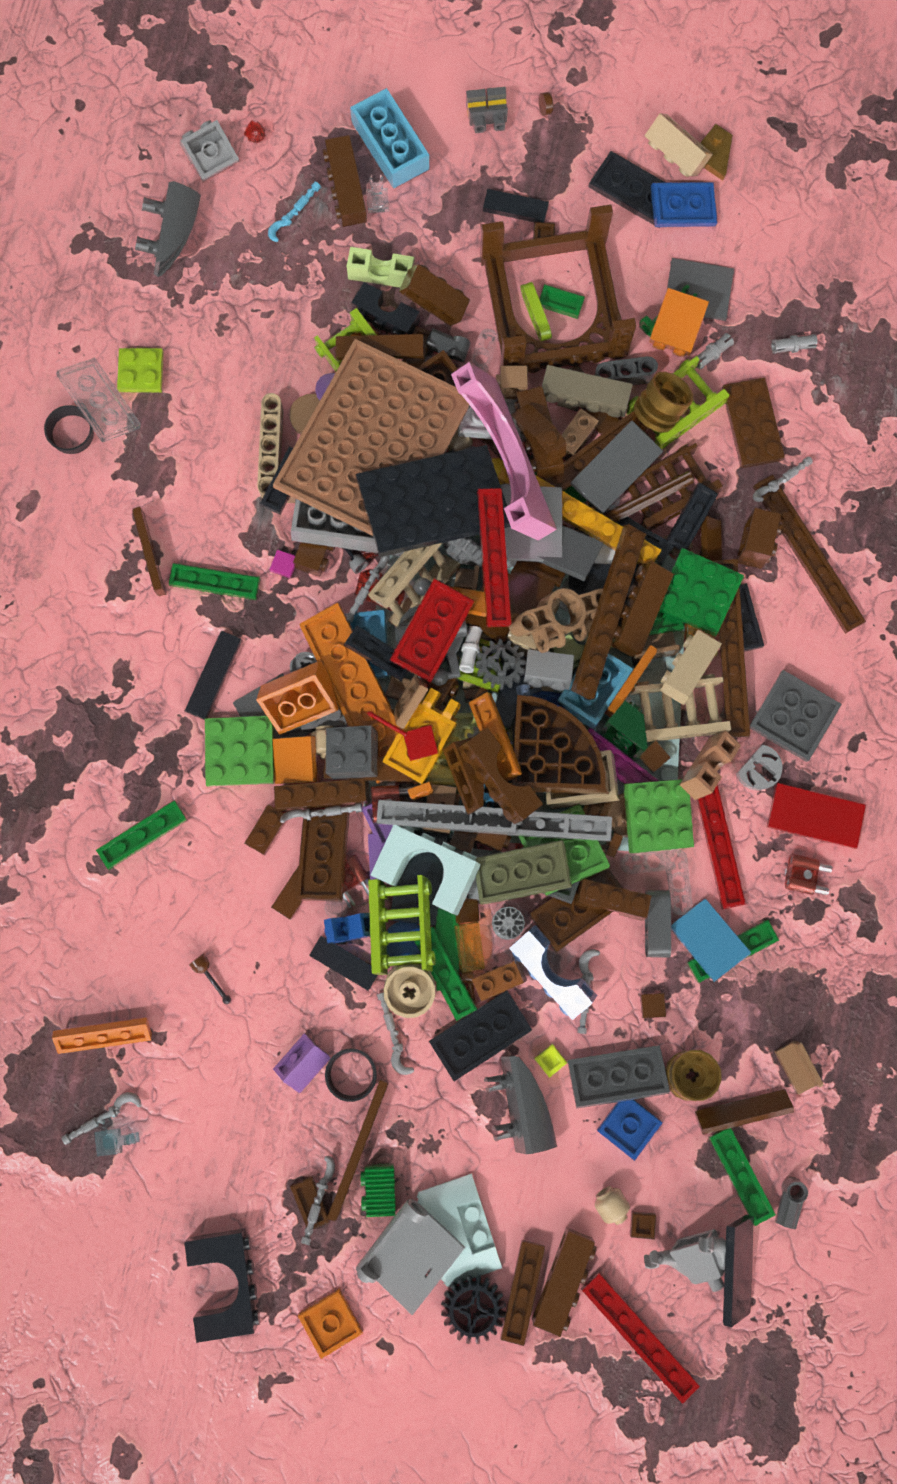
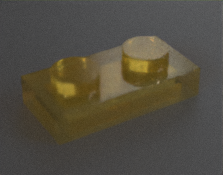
M479 922L454 925L460 971L469 972L485 969Z

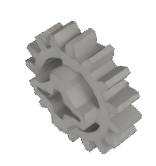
M470 537L442 543L444 548L447 549L446 553L461 565L466 564L472 567L477 565L479 568L482 566L480 545L475 543Z

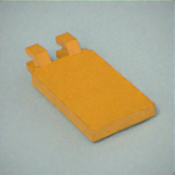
M433 688L429 690L424 701L421 700L402 730L407 732L431 725L439 754L410 761L404 736L398 733L382 761L421 784H424L456 728L457 719L454 717L461 707L460 703L451 699L444 712L435 708L434 706L442 694Z

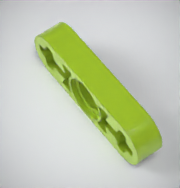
M529 282L521 285L522 298L539 341L543 342L551 339V329L533 283Z

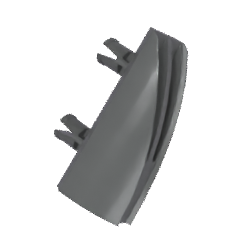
M175 181L168 183L166 200H163V202L146 197L143 198L142 211L159 214L163 219L159 240L152 241L137 236L135 250L154 254V257H156L154 275L157 277L162 276L171 267L185 246L197 216L201 197L195 190Z
M501 1056L503 1074L485 1077L484 1082H496L491 1086L485 1087L488 1093L506 1089L511 1123L493 1125L492 1130L503 1131L494 1135V1140L499 1141L513 1137L515 1152L526 1155L556 1148L557 1142L550 1113L535 1078L519 1057Z

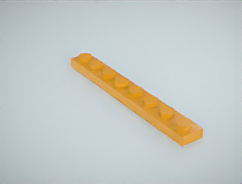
M504 465L497 477L502 484H510ZM536 476L540 487H555ZM562 491V519L616 551L623 527ZM644 540L637 564L643 565L650 561L655 562L661 549Z

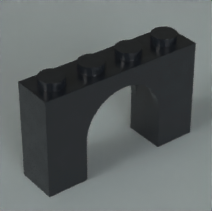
M245 1228L188 1237L184 1242L187 1267L209 1263L224 1264L236 1275L239 1287L237 1298L230 1305L198 1311L195 1314L193 1322L196 1343L254 1334L257 1325H260L259 1309L255 1310L254 1300H257L256 1284L252 1285L251 1275L254 1274V1263L252 1259L249 1260L248 1250H251L250 1235H246Z

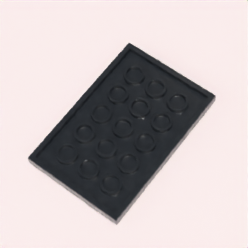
M487 445L356 474V481L379 557L480 534L478 489H502ZM502 491L504 528H509L511 525L504 510L507 507V503Z

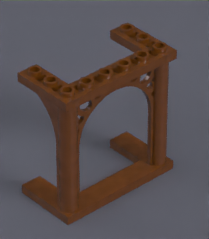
M612 204L590 207L586 230L576 233L504 244L505 227L503 221L481 225L480 262L481 266H485L501 351L500 368L501 366H527V372L535 373L541 369H546L547 365L561 368L566 365L575 366L591 361L599 363L604 359L610 358L618 360L628 356L636 329L635 318L622 320L606 250V242L613 215ZM587 250L597 300V312L592 325L583 335L565 343H545L534 339L519 326L515 319L504 262ZM599 323L603 324L602 329L597 328ZM598 334L603 338L604 342L594 343L590 339V335ZM581 342H586L588 345L580 346L579 344ZM526 344H533L534 351L531 354H525ZM539 349H546V351L538 352Z

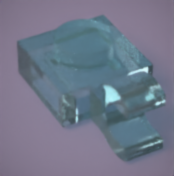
M120 1128L94 1132L97 1157L122 1153V1145L140 1142L139 1132L121 1135Z

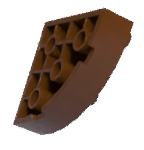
M517 695L514 753L522 774L512 779V785L519 787L530 785L534 792L609 794V779L604 758L585 726L569 711L547 700Z

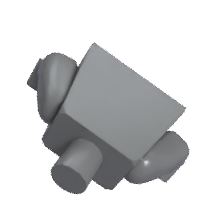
M715 1229L680 1238L671 1250L660 1252L653 1250L650 1252V1255H644L645 1267L655 1269L659 1265L672 1266L688 1277L691 1283L696 1285L708 1282L711 1290L717 1292L724 1287L721 1277L725 1272L726 1240L719 1237Z

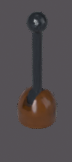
M204 953L189 964L195 973H204L221 995L224 1004L231 1003V997L224 993L208 972L209 960Z

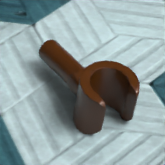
M462 970L461 979L463 983L468 984V992L475 1003L472 981L474 974L472 971Z

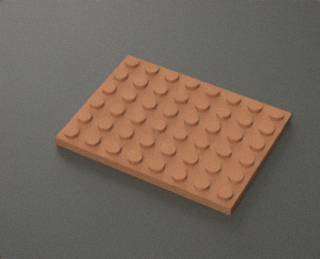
M354 339L273 483V488L373 536L356 481V474L445 454L470 405L458 393L455 386Z

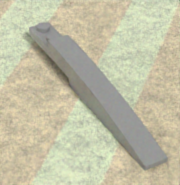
M378 800L376 822L377 824L453 831L611 841L612 817L533 812L523 821L513 824L506 819L502 808L482 807L467 815L465 807L459 805Z

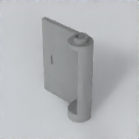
M501 484L507 506H509L511 501L510 484ZM540 487L557 530L538 541L511 527L504 528L507 568L515 566L516 561H544V559L537 556L562 557V487Z
M408 1199L356 1266L357 1276L364 1283H375L377 1281L413 1315L459 1257L465 1246L418 1202Z

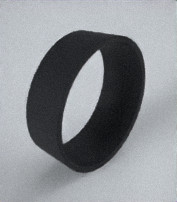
M65 405L56 408L49 414L44 424V433L48 442L65 454L80 453L88 448L93 440L94 430L91 419L83 409L77 406ZM71 415L84 418L90 425V431L86 440L74 448L58 447L53 440V429L57 422Z
M345 1049L339 1051L329 1060L326 1066V1085L329 1091L342 1101L355 1102L365 1098L372 1091L376 1083L377 1072L375 1064L361 1050ZM351 1052L361 1054L367 1058L373 1070V1077L369 1087L364 1092L352 1096L339 1092L331 1080V1069L334 1062L341 1055Z

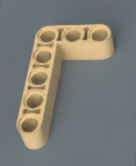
M274 393L266 394L261 401L257 481L261 498L265 494L264 489L270 485L281 463L283 406L280 397ZM271 404L277 405L274 409H268ZM269 425H276L273 430L267 429ZM269 445L276 446L271 451L266 450ZM267 466L275 467L272 471H265ZM290 496L287 503H295L296 499Z

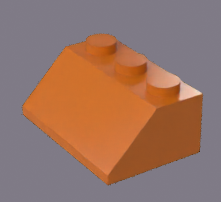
M320 661L261 685L256 698L279 735L338 711L331 679Z

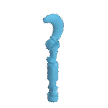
M315 181L311 185L312 188L307 190L305 196L302 195L289 213L283 215L282 220L274 222L269 227L268 237L272 241L278 242L277 230L282 226H289L292 223V217L298 215V211L300 212L309 202L308 199L314 196L315 191L318 192L321 188L318 182Z

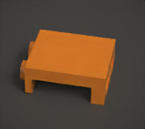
M668 288L649 343L653 344L652 347L658 350H664L665 348L673 350V354L679 357L690 356L709 301Z

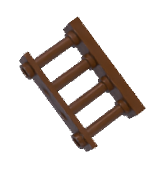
M694 443L690 446L686 444L680 447L674 455L646 469L624 492L628 490L633 499L640 496L641 493L636 486L646 480L652 489L658 487L660 483L655 475L664 470L667 471L671 479L679 476L673 465L683 460L687 463L698 483H702L718 494L723 485L719 479L714 482L706 479L692 456L698 447ZM687 487L678 490L681 494V500L675 503L670 501L668 496L659 500L663 507L657 513L651 511L649 506L641 509L644 515L641 525L652 531L679 516L692 491H689Z

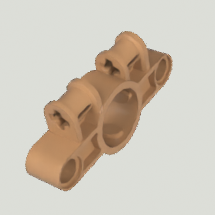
M558 589L543 597L538 603L537 608L525 611L512 618L509 629L517 637L532 634L535 645L541 653L548 652L550 648L563 647L566 643L565 635L570 632L573 633L576 640L583 641L589 635L603 589L581 595L570 589ZM560 600L567 606L570 615L569 624L563 626L556 621L551 608L553 601Z

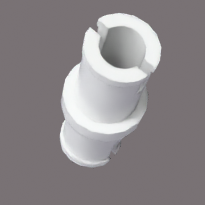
M470 626L468 628L466 642L462 645L463 655L459 666L462 672L472 673L474 671L476 656L480 652L479 642L482 634L480 627Z

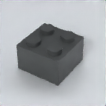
M372 725L326 728V774L332 779L377 777L378 732Z

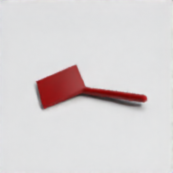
M367 712V715L404 736L410 761L439 754L431 725L405 732L373 712Z

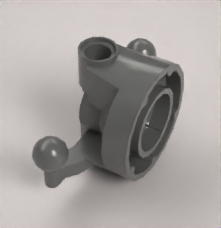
M427 578L417 579L414 583L415 592L424 596L432 581H429ZM418 606L410 608L400 618L397 627H395L396 645H398ZM465 620L441 663L443 664L447 661L450 671L438 668L432 680V683L437 686L444 685L448 679L460 677L456 653L461 646L463 637L467 636Z

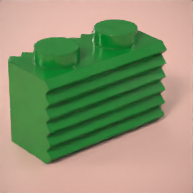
M394 1163L366 1165L365 1171H361V1186H365L366 1196H361L362 1211H366V1217L395 1216Z

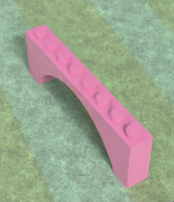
M468 362L451 375L458 393L465 398L476 412L492 437L504 462L511 487L510 505L504 508L512 529L539 541L557 530L497 380Z

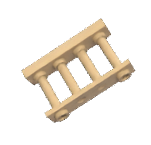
M442 543L405 551L368 594L373 601L384 608L390 607L394 614L389 618L388 622L397 627L400 618L410 608L418 606L424 597L417 594L409 583L417 573L421 578H427L429 581L435 578L443 580L445 584L461 566L459 562L445 554H441L438 548ZM432 556L436 564L428 572L424 564ZM404 590L408 597L399 606L395 599Z
M714 674L704 675L695 687H705L710 715L708 724H700V721H697L692 692L685 703L688 723H686V726L678 727V724L675 723L672 698L660 691L664 683L651 685L648 681L636 683V686L630 691V695H640L647 742L716 735L725 730L729 732L731 730L730 721L722 722V719L719 718L714 686L723 682V677L715 678ZM649 693H662L666 725H664L663 729H656V726H653Z

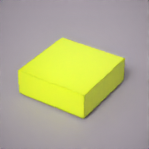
M553 1044L534 1058L549 1078L567 1064Z

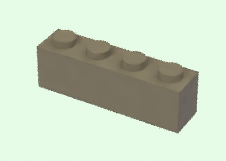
M547 365L542 388L547 402H560L572 408L581 407L594 413L600 411L608 413L612 417H625L633 384Z

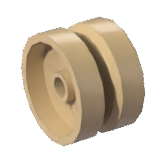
M422 964L394 966L388 972L384 985V999L388 1008L396 1015L404 1018H416L425 1014L432 1006L435 998V980L431 972L422 970ZM408 986V988L410 989L414 987V989L412 991H408L406 987Z

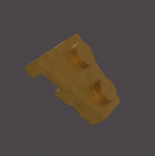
M715 124L701 141V144L713 154L703 168L723 181L727 172L733 135Z

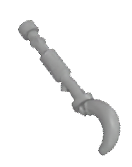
M807 456L798 466L792 467L785 472L781 478L771 481L768 486L756 490L753 494V499L757 502H762L764 494L771 491L776 492L780 484L792 479L800 470L805 469V466H810L813 463L811 457Z
M390 555L381 557L373 571L370 570L371 576L365 586L359 591L349 614H346L348 621L352 622L355 617L353 616L357 613L359 606L365 601L376 577H380L379 573L387 565Z
M355 803L353 806L326 807L323 810L310 811V809H306L305 811L294 809L284 813L280 818V822L284 823L296 817L311 820V817L334 816L353 811L357 813L362 812L363 808L362 803Z
M595 949L585 951L579 959V968L583 973L582 978L585 979L589 986L591 985L590 980H594L593 973L588 968L589 960L594 956L600 955V951ZM589 1007L581 1012L580 1027H578L577 1033H587L585 1026Z
M384 992L377 994L384 1011L383 1017L387 1030L390 1031L391 1040L394 1044V1047H392L394 1051L391 1056L392 1067L399 1074H411L414 1072V1068L405 1067L400 1061L403 1044H399L396 1036L399 1034V1031L395 1030L396 1025L393 1015L385 1002Z
M132 1092L122 1093L117 1097L114 1106L109 1107L108 1112L101 1114L97 1118H92L81 1125V1128L62 1136L63 1143L67 1145L72 1142L73 1138L99 1126V1123L104 1124V1119L111 1116L113 1118L117 1117L121 1106L127 1102H132L137 1107H141L140 1098Z
M325 1156V1175L316 1184V1187L319 1189L317 1196L314 1197L315 1202L312 1204L307 1219L309 1222L305 1228V1235L301 1239V1243L310 1245V1236L313 1233V1226L317 1222L320 1212V1202L325 1193L324 1189H328L327 1183L331 1180L335 1171V1163L331 1156Z

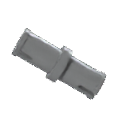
M725 333L716 342L709 343L706 349L697 355L702 360L697 365V368L701 370L712 360H717L722 352L734 344L733 338L725 343L730 337L728 333Z
M815 334L800 337L791 335L790 338L773 339L771 349L773 354L787 351L796 353L802 349H814L817 347L814 344L818 343L817 336Z

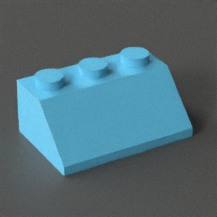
M608 653L594 699L589 700L571 691L575 678L574 675L571 679L569 690L565 689L557 701L580 722L594 730L632 673L633 668Z

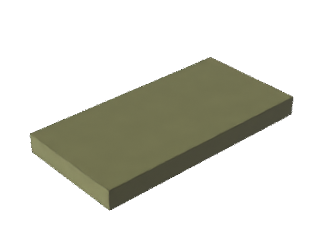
M563 840L478 857L475 860L481 864L476 874L481 905L572 887L565 842Z

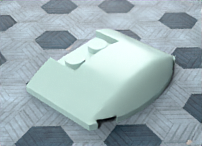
M472 1173L418 1192L417 1202L465 1246V1249L441 1278L447 1287H450L452 1282L459 1284V1277H462L463 1281H467V1274H471L473 1279L476 1278L477 1274L484 1275L502 1268Z

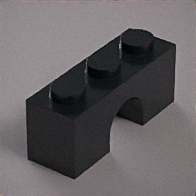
M364 282L351 302L352 311L357 308L364 319L372 323L376 329L385 330L391 335L413 334L415 326H418L420 323V312L403 302L392 312L383 311L380 308L384 302L383 292Z

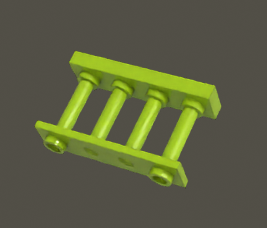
M357 308L350 312V325L325 343L322 342L318 335L314 337L316 343L314 348L321 358L325 357L335 372L343 361L336 360L329 351L336 346V336H350L353 333L357 334L359 332L362 336L376 335Z
M697 356L691 361L689 359L685 360L673 374L681 379L688 375L707 398L706 402L700 406V404H696L693 401L688 408L690 410L689 414L684 418L681 416L680 420L669 432L661 433L652 430L656 434L654 443L662 450L725 405L729 397L725 389L719 393L713 392L696 372L695 369L700 360ZM638 395L629 401L627 415L634 411V404L639 397Z
M417 875L418 884L386 887L384 882L378 879L368 880L372 974L388 975L390 966L422 964V970L433 971L432 965H435V953L431 949L429 895L432 894V885L427 877ZM418 894L419 907L387 910L385 908L387 896ZM419 917L420 931L388 933L386 931L388 919ZM420 940L421 954L389 957L387 954V945L391 942Z

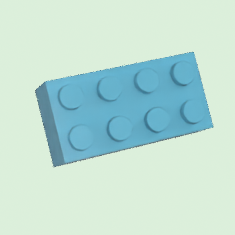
M387 88L350 107L353 126L393 189L429 170V153Z

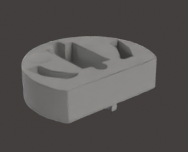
M761 745L736 773V776L742 785L751 790H765L776 784L780 779L782 761L775 750L766 745ZM762 754L769 755L775 758L776 760H773L772 758L762 757ZM753 763H760L774 775L772 777L774 781L770 780L768 782L754 769L756 766ZM747 772H748L750 781L753 783V786H752V784L748 781V777H747V774H746Z

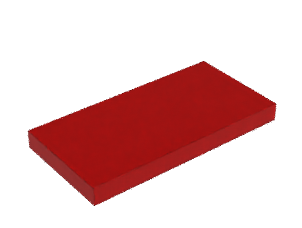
M434 578L394 650L390 661L431 683L469 613L474 600Z
M776 783L766 828L857 849L866 805Z

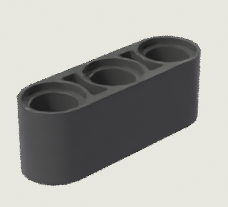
M648 356L602 362L597 366L594 375L601 377L600 374H607L609 376L608 379L633 384L632 386L648 384L656 374L658 363L654 358ZM648 368L651 372H644L642 369ZM621 371H627L630 375H624Z
M646 890L645 894L652 896L648 916L645 919L646 957L670 958V891Z

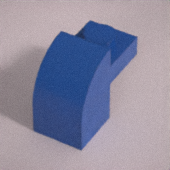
M370 913L325 919L324 932L327 937V943H341L370 937Z

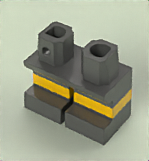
M506 87L487 88V97L485 89L466 91V108L469 124L473 126L475 133L486 131V124H493L496 131L505 130L508 113Z

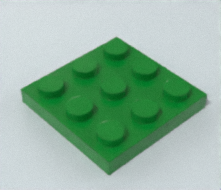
M682 548L671 571L674 575L659 612L716 637L744 575Z

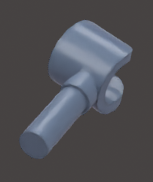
M528 684L517 686V695L531 696L542 691L541 687L530 689Z

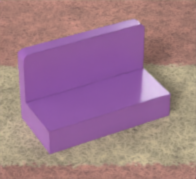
M304 1033L273 1070L284 1083L300 1093L330 1060V1056Z

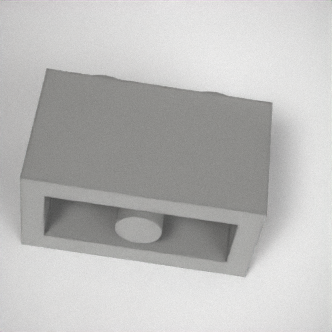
M528 650L523 684H528L533 688L544 686L551 687L557 691L569 690L574 655L552 652L541 653L536 650Z

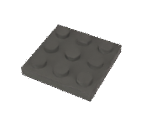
M782 670L750 723V729L808 762L842 704Z

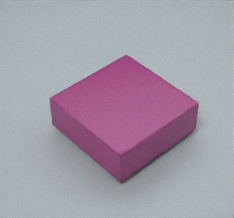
M277 550L269 569L270 572L291 579L295 569L293 564L295 556Z

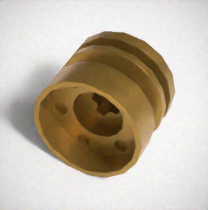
M666 371L658 372L635 401V414L650 429L661 433L669 432L680 420L681 415L692 404L694 399L693 393L688 384L680 377Z
M702 1050L679 1052L671 1057L665 1067L670 1092L675 1097L685 1101H704L711 1098L718 1091L722 1081L718 1062L709 1053ZM689 1071L694 1072L695 1077L686 1079V1074Z

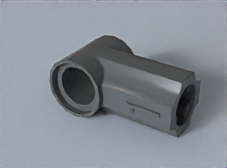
M432 328L425 347L438 353L444 350L454 364L463 365L471 342L465 337H452Z
M788 1177L782 1183V1195L775 1223L790 1229H796L803 1202L808 1197V1189L799 1179ZM799 1185V1192L796 1195H790L791 1187Z

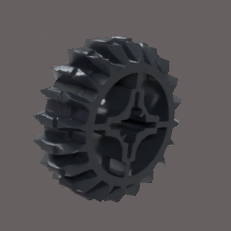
M467 1274V1282H464L463 1278L459 1277V1286L452 1282L450 1288L453 1292L448 1290L444 1292V1296L449 1299L442 1300L441 1305L446 1308L441 1311V1316L448 1317L444 1320V1325H452L449 1329L451 1335L459 1331L457 1334V1340L459 1341L464 1335L468 1344L471 1342V1337H475L476 1344H480V1336H484V1339L488 1341V1332L490 1331L493 1335H496L497 1329L494 1325L502 1327L503 1322L499 1318L506 1317V1312L501 1310L506 1307V1302L500 1300L503 1297L502 1291L495 1293L498 1288L496 1283L488 1287L490 1284V1278L488 1277L482 1283L480 1274H477L476 1281H472L471 1274ZM473 1290L469 1299L456 1301L462 1293ZM480 1291L490 1297L494 1308H490L487 1304L480 1301ZM476 1298V1305L479 1311L476 1310L471 1319L470 1308L468 1307L474 1304ZM453 1309L459 1310V1313L467 1316V1326L463 1325L456 1318ZM491 1316L485 1324L475 1327L478 1319Z

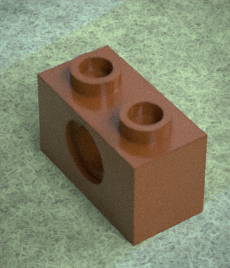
M514 960L472 979L480 1000L483 1001L525 983L527 978L520 962Z

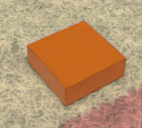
M430 782L408 789L409 796L413 801L431 795L434 792Z

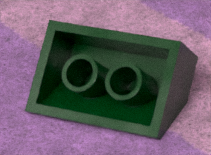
M625 700L607 721L599 734L633 761H636L648 748L644 714L640 712L641 708L632 701L628 703Z

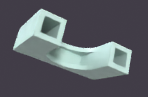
M393 825L371 876L390 885L397 886L407 863L414 856L424 852L434 853L443 864L444 877L432 904L458 915L481 865L475 861L476 856L465 851L460 855L454 852L456 847L445 842L440 846L434 843L435 838L425 833H422L421 836L414 834L415 829L412 827Z

